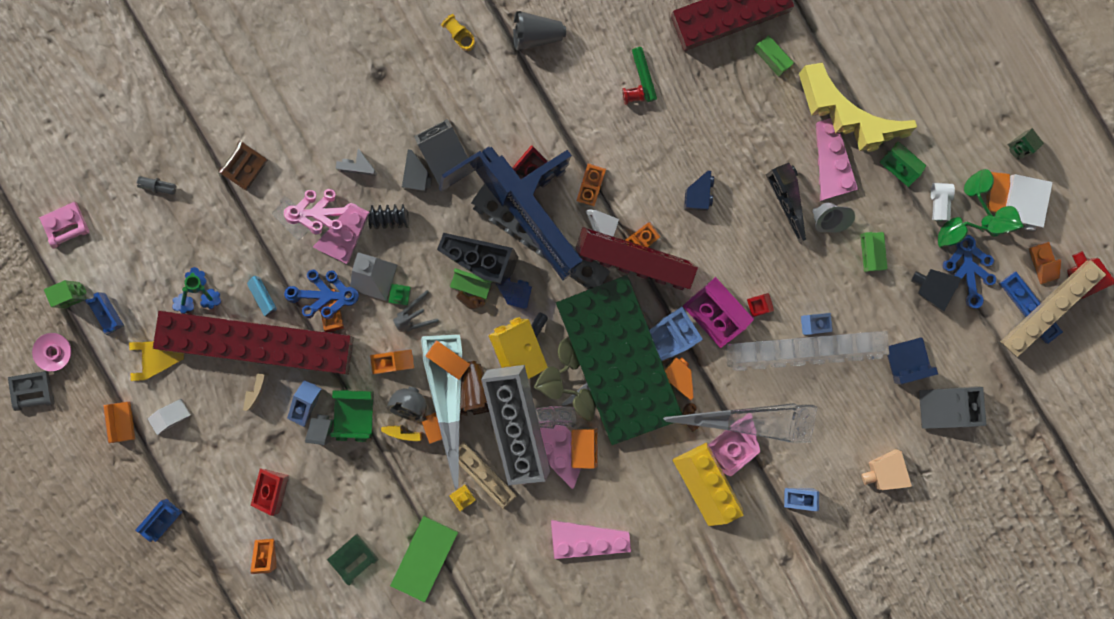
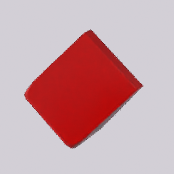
M769 293L747 299L752 317L774 311Z

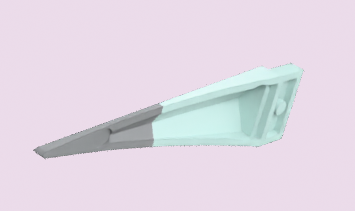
M460 335L422 336L423 362L454 488L457 490L459 477L461 378L459 380L425 355L437 340L462 358Z

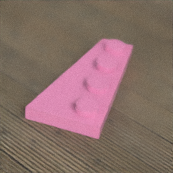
M831 118L817 122L816 136L820 201L858 190L841 133H835Z
M551 520L554 559L631 552L628 531Z

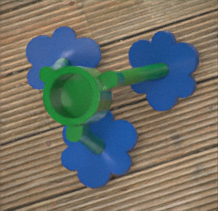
M193 267L190 272L185 273L186 279L185 287L182 288L183 293L173 298L174 304L172 308L174 311H180V313L185 314L187 311L194 309L193 299L187 297L188 292L198 293L201 291L203 293L201 295L202 301L200 302L203 308L213 309L214 306L220 305V292H215L213 289L206 291L204 287L207 282L204 278V271H199L198 268Z

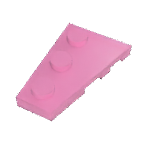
M351 204L337 219L342 223L341 231L333 233L329 228L313 248L346 264L349 263L370 212Z

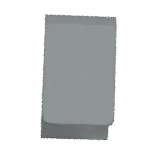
M359 149L357 150L356 164L354 160L342 159V162H336V169L340 172L377 175L375 169Z

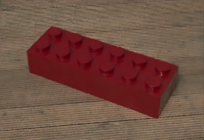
M700 0L674 10L671 14V19L685 52L790 13L794 4L792 0Z
M582 227L575 247L581 259L593 262V260H597L602 266L611 268L613 265L621 272L629 274L632 271L640 278L648 279V277L655 279V282L666 285V282L679 290H684V288L691 289L698 267L690 260Z

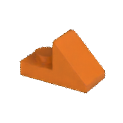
M1049 242L1028 248L1040 284L1060 278L1061 259L1055 260Z

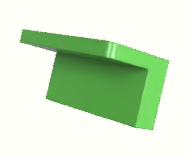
M769 35L754 48V51L778 77L794 64Z
M866 232L860 234L864 272L887 270L884 233Z
M454 269L455 273L450 285L451 288L487 299L492 282L484 281L475 274Z

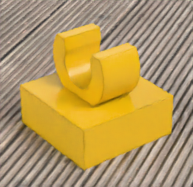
M466 484L449 495L459 511L476 501Z

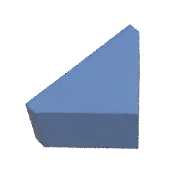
M785 488L784 507L819 511V491L814 488Z

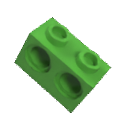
M64 280L44 289L49 304L53 308H68L87 299L85 287L76 281Z

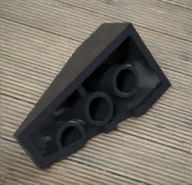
M788 162L772 169L766 174V177L800 243L806 240L799 184L796 177L798 173L796 168Z
M443 233L437 248L440 253L482 280L503 284L513 274L519 258L512 247Z

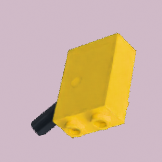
M541 312L538 313L532 324L529 319L514 318L509 321V325L499 326L494 329L495 332L488 335L501 368L525 365L528 379L548 368L536 339L548 320L547 315Z

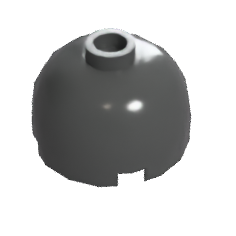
M408 387V389H399L393 393L386 408H391L390 412L401 418L409 420V417H414V421L419 422L425 416L427 405L417 388Z

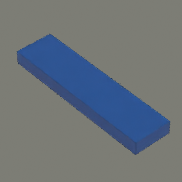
M1013 272L999 283L1025 318L1041 304L1017 272ZM1055 322L1040 337L1046 344H1049L1062 334L1063 331Z

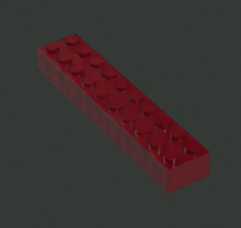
M158 311L153 349L349 375L354 337Z

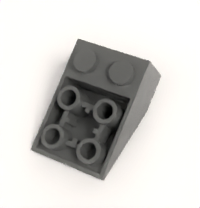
M969 386L919 390L922 429L987 426L983 387Z

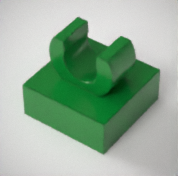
M391 284L389 303L408 306L411 287Z

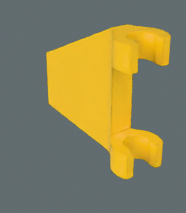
M154 341L129 342V350H142V373H130L131 381L147 380L184 360V353L153 349Z

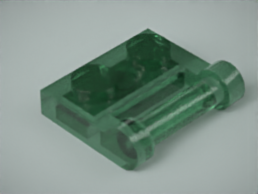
M355 534L327 559L348 586L367 567L379 560L358 534ZM365 553L367 558L348 573L345 569Z

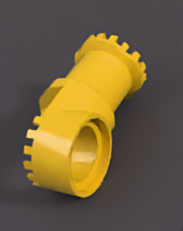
M454 14L448 15L445 18L446 20H443L441 26L452 34V38L463 51H471L476 44L473 35L464 25H460L455 19ZM465 37L471 38V45L463 46L461 44L462 39Z

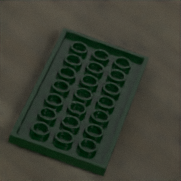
M628 274L555 302L611 445L673 424L672 422H666L663 419L665 417L683 415Z

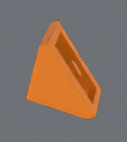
M255 540L250 573H271L277 568L275 540Z

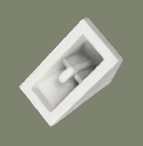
M597 210L586 211L593 230L614 236L619 219Z
M179 399L158 409L148 418V421L155 433L159 435L191 414L182 399Z

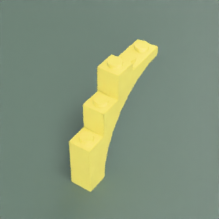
M823 63L805 65L799 73L811 115L819 114V116L830 114L835 133L843 132V134H848L854 131L859 151H875L883 142L899 136L900 138L909 137L917 128L915 120H887L873 116L856 107L835 87Z

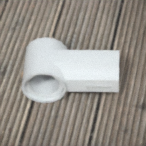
M932 184L933 221H950L951 201L955 194L954 184Z

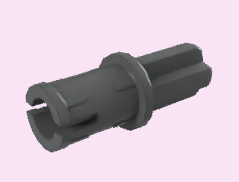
M139 176L137 179V188L153 191V193L162 192L173 195L177 189L175 184L161 181L159 178L150 179Z

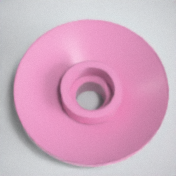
M47 333L40 336L34 343L32 356L37 366L41 369L58 371L68 364L71 358V346L64 336L57 333ZM53 349L57 350V354L55 356L52 354Z

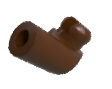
M460 291L456 296L469 309H478L485 305V300L482 297L468 296L463 291Z

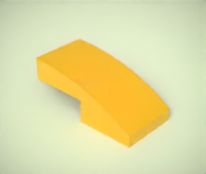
M403 425L381 427L383 433L394 438L408 441L422 440V432L403 433Z

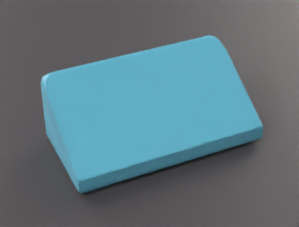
M253 276L247 282V285L263 315L267 316L276 311L277 308L261 278Z

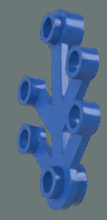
M966 235L963 241L956 244L957 250L949 260L944 261L942 266L945 271H953L956 268V262L963 255L964 263L954 276L963 278L966 274L969 293L966 298V304L974 309L981 307L984 302L982 295L977 293L974 273L983 279L985 285L995 284L996 276L989 274L973 262L972 254L979 258L981 265L985 267L991 266L994 259L991 255H986L976 247V241L971 235ZM964 241L968 242L967 248L963 246ZM986 257L990 260L989 264L984 262ZM948 262L952 264L951 269H948L946 266ZM988 276H990V277L992 278V282H991V283H988V282H987V277H988ZM972 297L976 299V303L974 305L971 303Z
M316 270L308 271L307 278L320 291L299 290L295 286H290L284 292L285 298L290 303H296L300 298L319 299L311 306L303 307L302 314L308 319L312 318L320 308H322L321 314L323 318L331 319L334 313L344 305L352 306L359 299L357 290L353 287H345L338 279L337 273L333 270L326 273V279L329 283H333L340 292H332L319 278ZM312 274H316L315 278H310ZM330 275H335L334 279H329ZM295 291L293 295H289V292ZM347 294H352L350 298H346ZM330 300H338L331 307H323ZM307 310H311L310 314H305ZM326 311H331L329 315H324Z

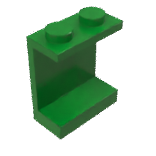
M333 390L332 398H335L334 427L330 437H336V441H347V438H355L357 442H367V438L372 437L374 391Z

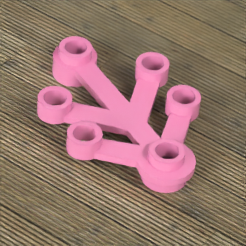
M327 189L324 191L323 198L312 209L304 210L309 203L316 201V192L307 190L304 199L297 206H288L284 210V218L290 224L301 223L310 229L313 234H320L323 225L330 228L331 232L339 233L342 223L339 220H330L326 216H341L353 203L346 205L344 208H325L329 202L335 200L336 195L334 190ZM307 217H312L317 221L312 222Z

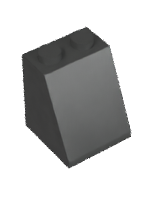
M448 119L414 136L439 185L441 176L468 159Z

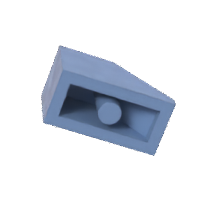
M304 380L293 396L287 419L305 427L318 401L321 388Z

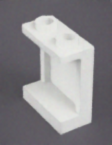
M1014 174L1010 176V189L1006 206H1013L1018 210L1024 230L1036 231L1038 228H1043L1053 182Z

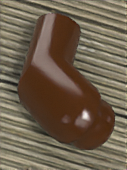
M694 403L686 404L682 414H695L697 406ZM686 424L692 432L700 427Z

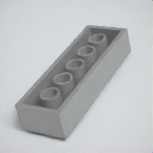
M525 365L487 370L481 380L508 485L545 482L550 468Z

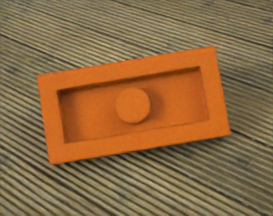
M130 401L104 405L108 443L134 440L135 433Z
M598 428L573 429L571 431L572 468L594 469L598 467Z

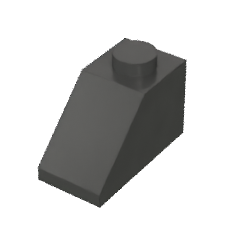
M408 149L402 188L427 193V188H431L432 177H429V173L414 152Z
M317 414V417L311 418L305 443L319 445L331 443L332 437L330 435L333 432L334 419H329V415Z

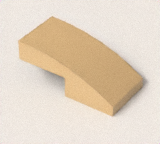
M257 373L254 391H246L243 411L252 410L258 403L265 390L269 374Z

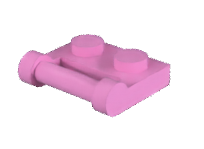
M76 202L39 217L47 234L48 242L53 249L59 247L63 242L81 234L84 236L89 233L87 224ZM78 224V228L56 237L55 233Z

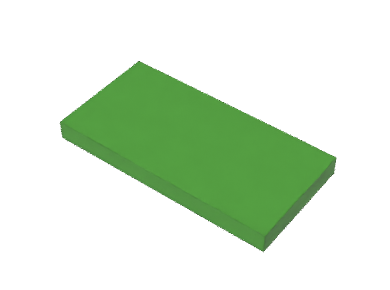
M423 516L390 586L425 603L458 531L427 516Z

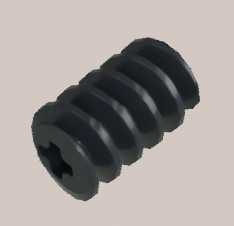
M394 204L393 210H390L389 205H386L385 210L379 205L377 211L371 205L368 215L370 230L373 225L375 229H379L380 224L383 229H386L388 223L391 229H394L395 224H397L398 228H402L403 223L406 228H409V212L404 204L401 205L400 210H398L396 204Z

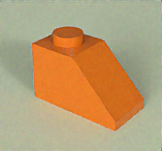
M412 349L370 355L373 374L414 368Z
M682 357L680 359L674 358L665 368L669 381L686 398L692 400V373L688 368L690 364Z

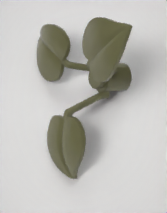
M567 336L560 342L558 347L559 359L565 367L560 371L553 366L546 368L539 376L534 388L552 400L559 399L562 393L574 394L576 396L573 399L575 411L584 420L590 422L594 419L596 404L590 390L583 388L578 393L577 391L563 389L560 374L568 370L569 367L576 370L580 366L570 338Z

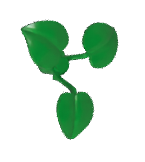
M988 169L976 172L964 185V192L969 197L977 195L988 215L982 219V226L970 222L963 223L960 217L950 219L940 229L938 235V246L940 248L953 246L963 241L968 233L966 226L979 229L981 232L986 230L992 237L1024 228L1019 212L1013 206H1005L995 213V217L991 214L981 194L989 192L994 184V177Z

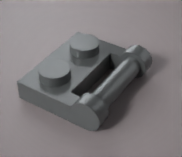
M49 371L8 377L11 404L14 411L44 404L46 406L54 405L55 400L51 390ZM43 391L44 397L20 400L19 395Z

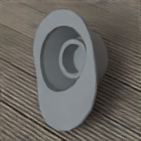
M827 202L812 210L814 221L816 222L815 227L818 232H841L850 227L855 220V212L851 208L836 206L833 203Z

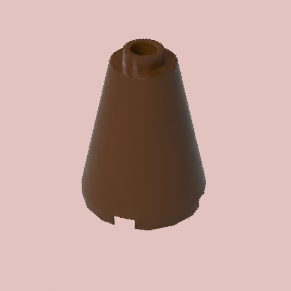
M469 361L470 365L461 377L460 415L464 416L468 415L467 412H472L473 415L490 412L481 380L485 374L481 364H477V361Z

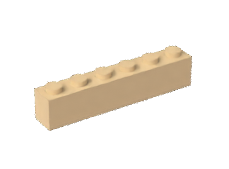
M1087 260L1000 342L1014 356L1018 357L1106 274L1092 261Z

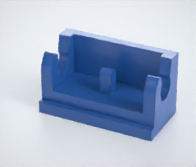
M97 292L93 294V298L85 300L103 328L104 334L109 335L124 326L105 293Z
M168 499L161 500L135 531L139 532L149 542H157L182 512Z

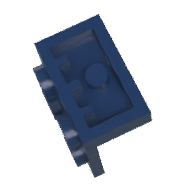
M922 337L885 347L895 384H905L938 375L937 367L930 366Z

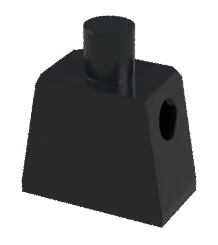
M930 269L927 276L916 271L911 282L921 286L918 291L920 296L938 309L945 311L962 278Z

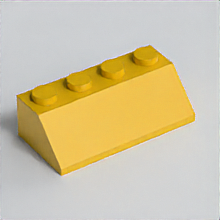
M707 442L672 459L708 526L728 524L744 516L743 508Z

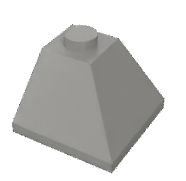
M357 253L352 269L350 287L355 288L358 293L387 301L397 264Z

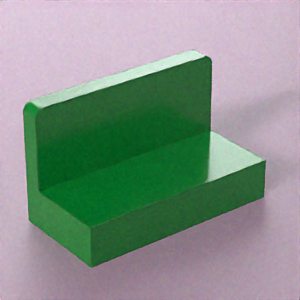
M899 141L894 144L892 149L880 161L886 169L907 187L921 176L926 167L925 163Z

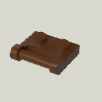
M239 140L237 143L238 147L224 167H221L218 172L247 191L268 159ZM244 150L248 152L235 172L231 174L230 170Z

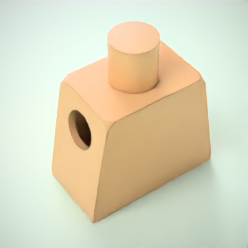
M897 449L870 461L871 471L861 474L865 485L875 483V487L879 490L912 486L902 451Z

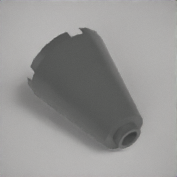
M522 11L515 12L513 23H516L515 29H513V41L516 50L562 41L563 37H566V26H563L561 21Z

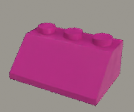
M716 277L683 305L684 309L720 348L743 332L754 320Z

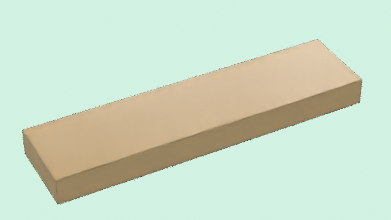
M464 441L459 445V465L504 510L517 495Z

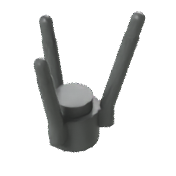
M428 290L398 313V317L393 319L399 332L404 330L409 332L413 329L439 322V319H433L411 325L413 324L412 319L423 313L424 309H420L411 315L407 312L429 293Z

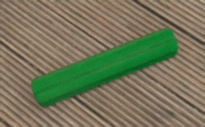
M636 47L632 49V54L647 102H654L657 100L644 51L642 47Z

